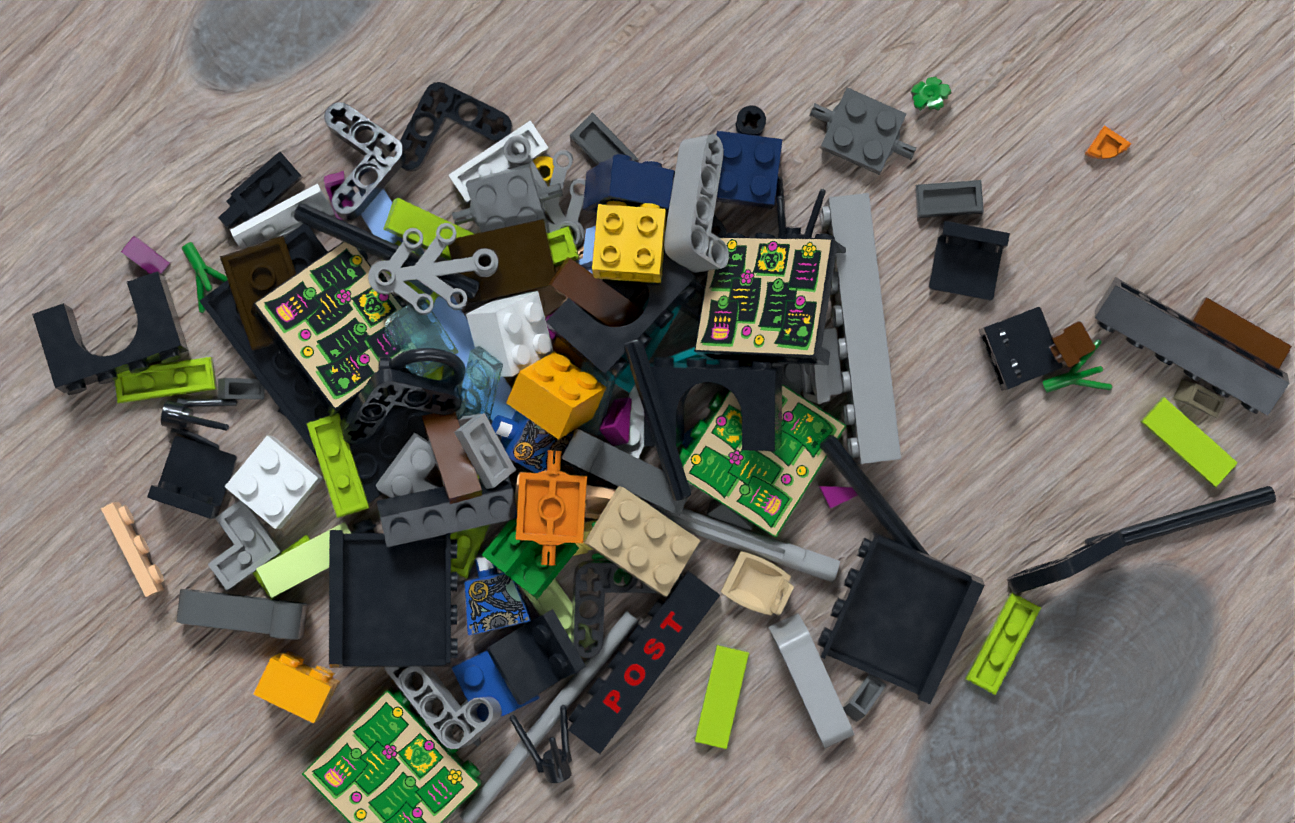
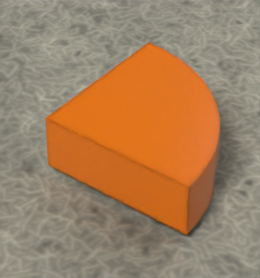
M1104 125L1084 154L1095 159H1110L1123 153L1132 143Z

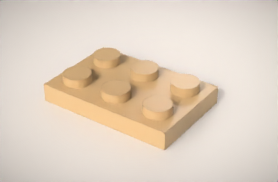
M618 486L584 541V544L660 595L667 597L701 540L624 487Z

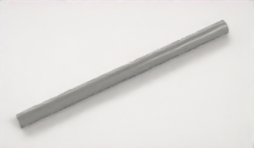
M626 611L603 639L602 649L599 654L588 658L584 662L586 667L575 673L526 733L535 748L560 719V706L565 705L567 709L637 625L639 621ZM522 740L459 815L466 823H475L530 756Z

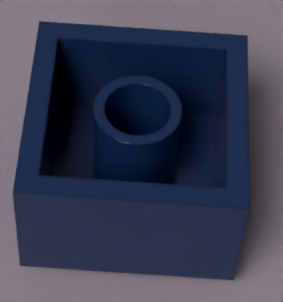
M717 131L716 135L720 138L724 151L716 202L772 209L775 203L783 139Z
M613 155L612 158L599 163V165L586 172L583 210L597 213L598 204L606 205L608 201H620L630 207H640V204L643 203L656 204L660 206V209L667 211L670 206L674 170L662 168V164L655 161L639 163L632 161V157L628 155Z

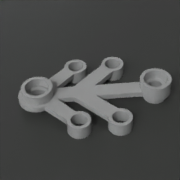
M520 135L510 137L504 144L503 152L505 157L510 162L518 163L520 166L530 163L535 180L541 188L548 187L529 155L531 152L529 141ZM516 142L521 143L524 147L523 153H514L512 145ZM560 150L554 155V170L550 186L560 183L561 189L563 188L567 170L573 164V156L569 151ZM559 155H566L568 157L569 164L567 166H560L558 164L557 157ZM582 178L575 179L570 185L569 190L572 198L566 216L559 206L560 197L546 200L544 208L553 223L548 222V233L569 226L574 231L573 238L576 247L581 245L585 234L583 226L578 221L584 194L579 195L574 191V185L577 183L585 186V179Z
M443 223L437 228L436 238L416 265L401 268L411 252L419 249L423 244L421 231L416 228H410L403 234V242L389 261H379L371 267L368 280L373 290L380 294L396 293L413 305L415 311L420 315H428L432 312L434 308L433 299L428 294H418L405 284V281L418 280L445 299L451 309L460 310L467 303L466 293L459 288L453 289L437 276L474 271L480 277H489L498 268V258L492 250L484 248L476 251L473 257L434 263L446 246L452 244L456 239L455 227L452 224ZM443 229H450L453 235L450 239H443L440 236V232ZM410 234H416L420 240L417 244H409L407 237ZM482 256H487L491 259V264L487 267H482L478 260ZM381 272H389L392 275L391 279L388 282H381L379 280ZM460 294L463 297V302L455 305L450 301L451 296ZM427 299L430 302L429 308L426 310L419 309L417 307L418 301Z

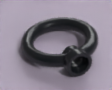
M418 348L402 352L393 358L379 357L378 371L382 369L401 371V368L411 363L432 361L445 364L453 370L451 375L440 381L458 386L466 375L464 362L457 355L441 349ZM417 389V390H413V391H411V392H409V393H412V394H420V393H422L424 390H422V389Z

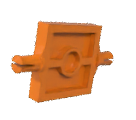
M547 450V470L539 473H519L516 540H530L542 544L541 565H547L548 552H550L549 565H556V545L583 543L587 476L569 475L560 471L562 451L555 452V464H553L554 451Z

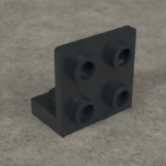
M949 221L941 223L928 285L929 289L991 301L994 298L1002 251L1008 246L1010 233Z
M1040 307L978 330L1001 391L1016 387L1021 383L1063 367L1062 362H1057L1049 347L1055 343Z
M175 436L158 485H151L147 498L209 519H215L219 515L227 491L225 485L231 479L237 462V456L180 436Z
M553 609L532 619L487 648V652L519 705L526 703L561 679L573 675L586 667Z

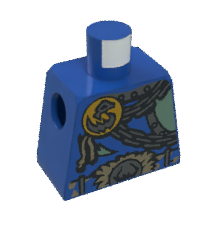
M517 410L512 419L497 415L492 423L496 435L502 437L500 442L509 458L534 473L547 470V450L554 451L553 464H555L556 451H562V458L575 431L573 430L558 440Z
M485 557L475 558L479 578L465 581L468 635L531 621V614L518 584L503 572L498 573L497 567Z

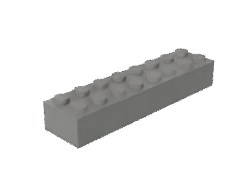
M869 193L829 197L819 212L821 230L827 229V234L834 236L835 241L846 248V253H836L830 295L835 294L836 306L831 308L833 328L839 327L840 339L837 340L839 360H843L844 372L841 373L842 393L847 392L848 405L843 406L845 425H851L852 438L847 439L848 453L852 458H855L857 464L901 459Z

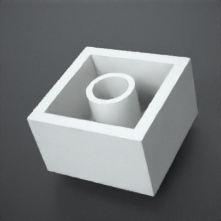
M538 291L502 296L466 314L483 377L514 376L519 371L554 352Z
M266 436L225 485V488L273 528L280 529L322 481L323 477L277 438Z

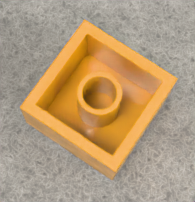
M552 352L519 371L506 403L559 440L594 417L607 387L598 382L592 374L584 372L573 365L567 357Z
M287 651L286 654L279 653L271 657L253 695L312 723L322 718L340 682L333 678L335 673L319 665L316 668H311L303 664L305 660L303 657Z

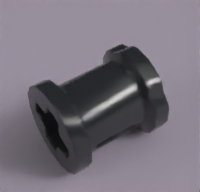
M753 105L742 108L737 115L735 124L737 132L754 136L761 135L766 125L765 113L761 108ZM749 115L751 119H758L755 126L756 129H752L751 126H743L746 119L745 116Z

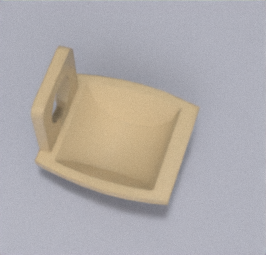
M740 551L720 592L750 610L771 616L774 613L779 616L794 586L789 582L791 576L781 568L761 557Z

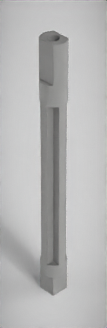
M607 481L605 488L617 489L618 486ZM637 496L689 533L774 561L780 565L832 583L835 580L840 564L839 560L772 539L683 508L679 516Z

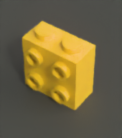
M608 201L606 205L598 204L592 262L594 278L661 283L664 236L667 222L666 210L660 209L659 205L651 203L640 204V207H630L620 201Z

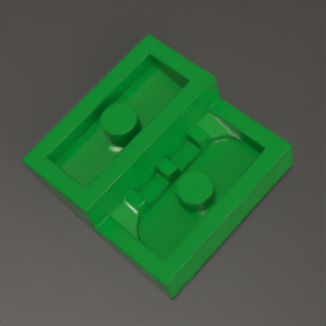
M512 519L482 556L538 600L579 547L575 543L556 545V565H549L550 552H548L547 565H541L543 545L530 540H516L517 519Z

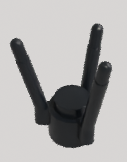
M778 176L776 189L778 238H785L787 233L812 238L826 190L820 189L805 233L802 234L801 227L786 226L783 179Z
M180 397L177 399V402L167 400L162 409L160 422L162 426L171 428V433L182 435L195 442L219 449L220 446L185 428H189L192 423L227 431L229 430V425L193 416V409L189 407L236 406L237 400H189Z
M565 705L560 706L562 750L558 749L556 739L550 737V750L543 754V759L539 756L516 716L511 715L509 719L533 758L537 771L539 773L544 772L549 783H561L569 779L572 774L569 765L572 758L569 751L567 707Z

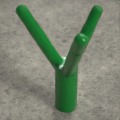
M189 242L182 246L181 249L195 271L198 308L200 313H204L205 308L200 303V300L204 298V287L208 292L212 290L207 274L222 282L228 279L224 274L207 266L193 242Z
M1096 339L1094 342L1095 350L1082 356L1080 362L1075 364L1069 372L1042 381L1046 394L1070 385L1112 390L1111 384L1082 379L1101 373L1103 371L1102 366L1078 372L1101 345L1102 341Z

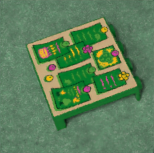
M749 362L740 363V365H752ZM782 384V446L775 452L742 450L741 407L735 395L725 387L722 393L718 391L712 397L708 404V409L711 411L705 420L702 421L700 419L690 433L693 439L687 449L682 447L678 452L687 481L767 533L777 537L827 458V455L820 448V443L830 435L839 439L847 425Z
M390 687L302 773L349 823H442L482 783V780L478 777L481 775L480 770L470 760L467 759L464 762L456 754L458 749L447 748L441 743L421 715H418L409 706L411 702L399 688L394 691Z

